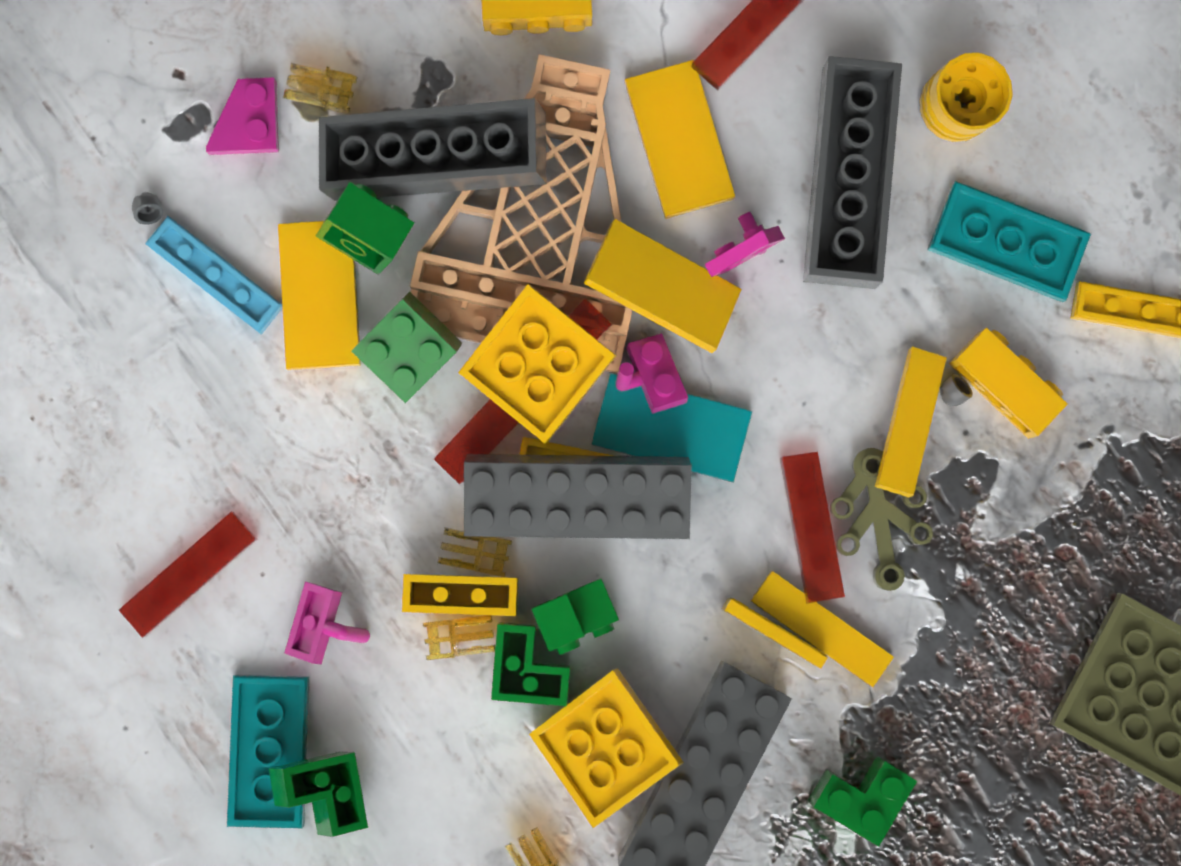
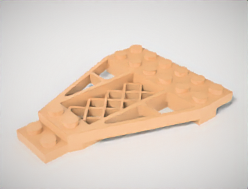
M539 54L531 90L524 99L535 98L546 112V144L550 149L546 153V161L555 157L564 173L547 184L542 185V187L526 197L519 186L513 187L521 200L508 208L506 207L511 187L500 189L497 207L493 210L465 205L475 190L462 191L421 251H418L410 283L411 293L458 339L481 344L519 294L529 284L617 355L605 371L618 374L633 310L596 290L572 284L580 244L586 240L602 243L605 237L602 234L589 232L584 227L596 171L599 167H602L606 173L613 220L617 219L622 222L603 110L610 77L609 69ZM550 138L565 142L555 147ZM576 143L586 159L569 169L559 153ZM586 146L593 147L592 154L589 153ZM589 165L584 190H582L573 174ZM569 178L578 195L561 205L551 188ZM547 192L557 208L539 218L529 202ZM581 200L575 226L565 210ZM525 205L534 222L517 232L507 216ZM459 212L488 218L493 221L482 265L431 254ZM561 213L571 230L553 240L543 224ZM504 221L513 235L499 243ZM539 227L548 244L531 254L521 237ZM573 236L568 261H566L557 245ZM517 241L527 257L509 268L499 251ZM553 249L563 265L545 276L535 259ZM495 256L504 270L493 268ZM531 262L540 278L516 273V271ZM565 271L563 283L551 280Z

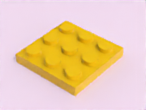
M527 284L458 373L543 443H547L617 355L531 285Z
M618 668L609 672L529 734L593 828L684 763Z

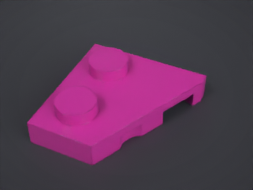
M274 77L237 79L206 145V152L209 155L279 152L277 81Z

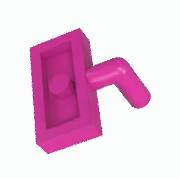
M751 211L739 216L738 220L745 232L743 234L745 241L736 246L734 242H730L715 250L716 258L705 263L710 276L713 277L727 273L751 258L764 254L767 249L784 240L785 237L779 226L765 229L763 225L758 226Z
M660 333L628 343L626 350L632 364L625 362L620 365L615 383L616 388L620 391H626L641 386L652 414L687 403L688 395L663 334Z
M305 582L284 654L312 664L322 665L329 637L343 641L366 643L370 638V633L364 628L346 626L334 622L343 592L315 583Z

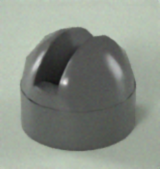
M143 192L142 195L136 196L133 199L132 212L134 219L138 223L149 225L158 222L162 218L163 208L156 195Z
M952 374L940 387L942 400L949 406H959L973 396L968 383L958 374Z

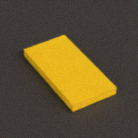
M695 60L625 79L624 83L664 218L668 219L734 200L735 193Z
M614 219L610 224L584 281L585 285L710 353L717 350L742 290L719 276L711 277L707 269L617 219Z
M324 221L278 224L287 370L361 365V360L351 352L360 342L355 260L316 237Z

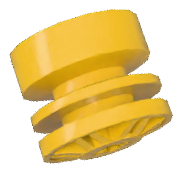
M979 52L964 53L945 64L923 86L919 100L921 117L927 128L937 137L951 142L968 141L998 123L1007 113L1013 97L1011 79L1004 66L993 57ZM959 96V101H955V97ZM961 103H965L966 106L961 108Z

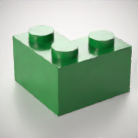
M601 578L531 609L549 652L557 649L559 655L580 647L579 639L585 637L590 632L596 638L615 630L612 623L619 620Z
M504 622L497 624L491 700L567 706L570 665L533 662L536 625Z
M335 752L268 768L275 806L291 808L312 802L317 835L335 837L368 828L355 752Z
M876 756L858 788L826 769L807 801L817 810L879 847L917 781Z

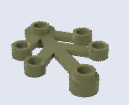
M867 448L860 451L854 458L853 471L855 477L842 495L834 499L830 504V512L836 519L849 518L854 511L853 502L867 486L869 502L846 534L837 538L836 549L844 556L856 554L860 547V539L873 523L879 564L873 570V581L880 589L893 591L903 584L905 574L903 568L895 562L888 520L907 533L911 542L917 545L929 543L933 537V531L928 524L923 522L917 523L887 501L884 497L883 489L875 487L883 451L876 448ZM869 459H873L878 463V470L875 473H870L866 469V463ZM916 486L915 491H918L920 494V501L917 504L911 503L908 497L900 495L907 507L919 508L925 504L927 494L922 487ZM839 501L845 502L848 506V511L845 515H839L835 510V506ZM917 527H923L926 530V537L922 541L917 540L914 535ZM845 538H850L854 542V547L850 552L842 549L841 543ZM887 569H893L896 573V579L892 583H888L884 579V573Z

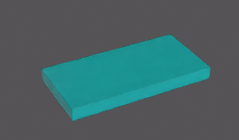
M955 181L951 186L927 250L1063 303L1068 298L1091 233Z
M610 373L591 445L631 456L689 457L692 465L691 472L731 483L734 482L752 411L687 394V403L652 414L641 386L620 391L615 385L617 375Z
M233 675L227 827L298 829L304 827L305 804L291 808L275 806L268 768L306 760L309 677Z

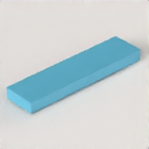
M169 216L165 218L145 243L261 335L283 309L279 301Z

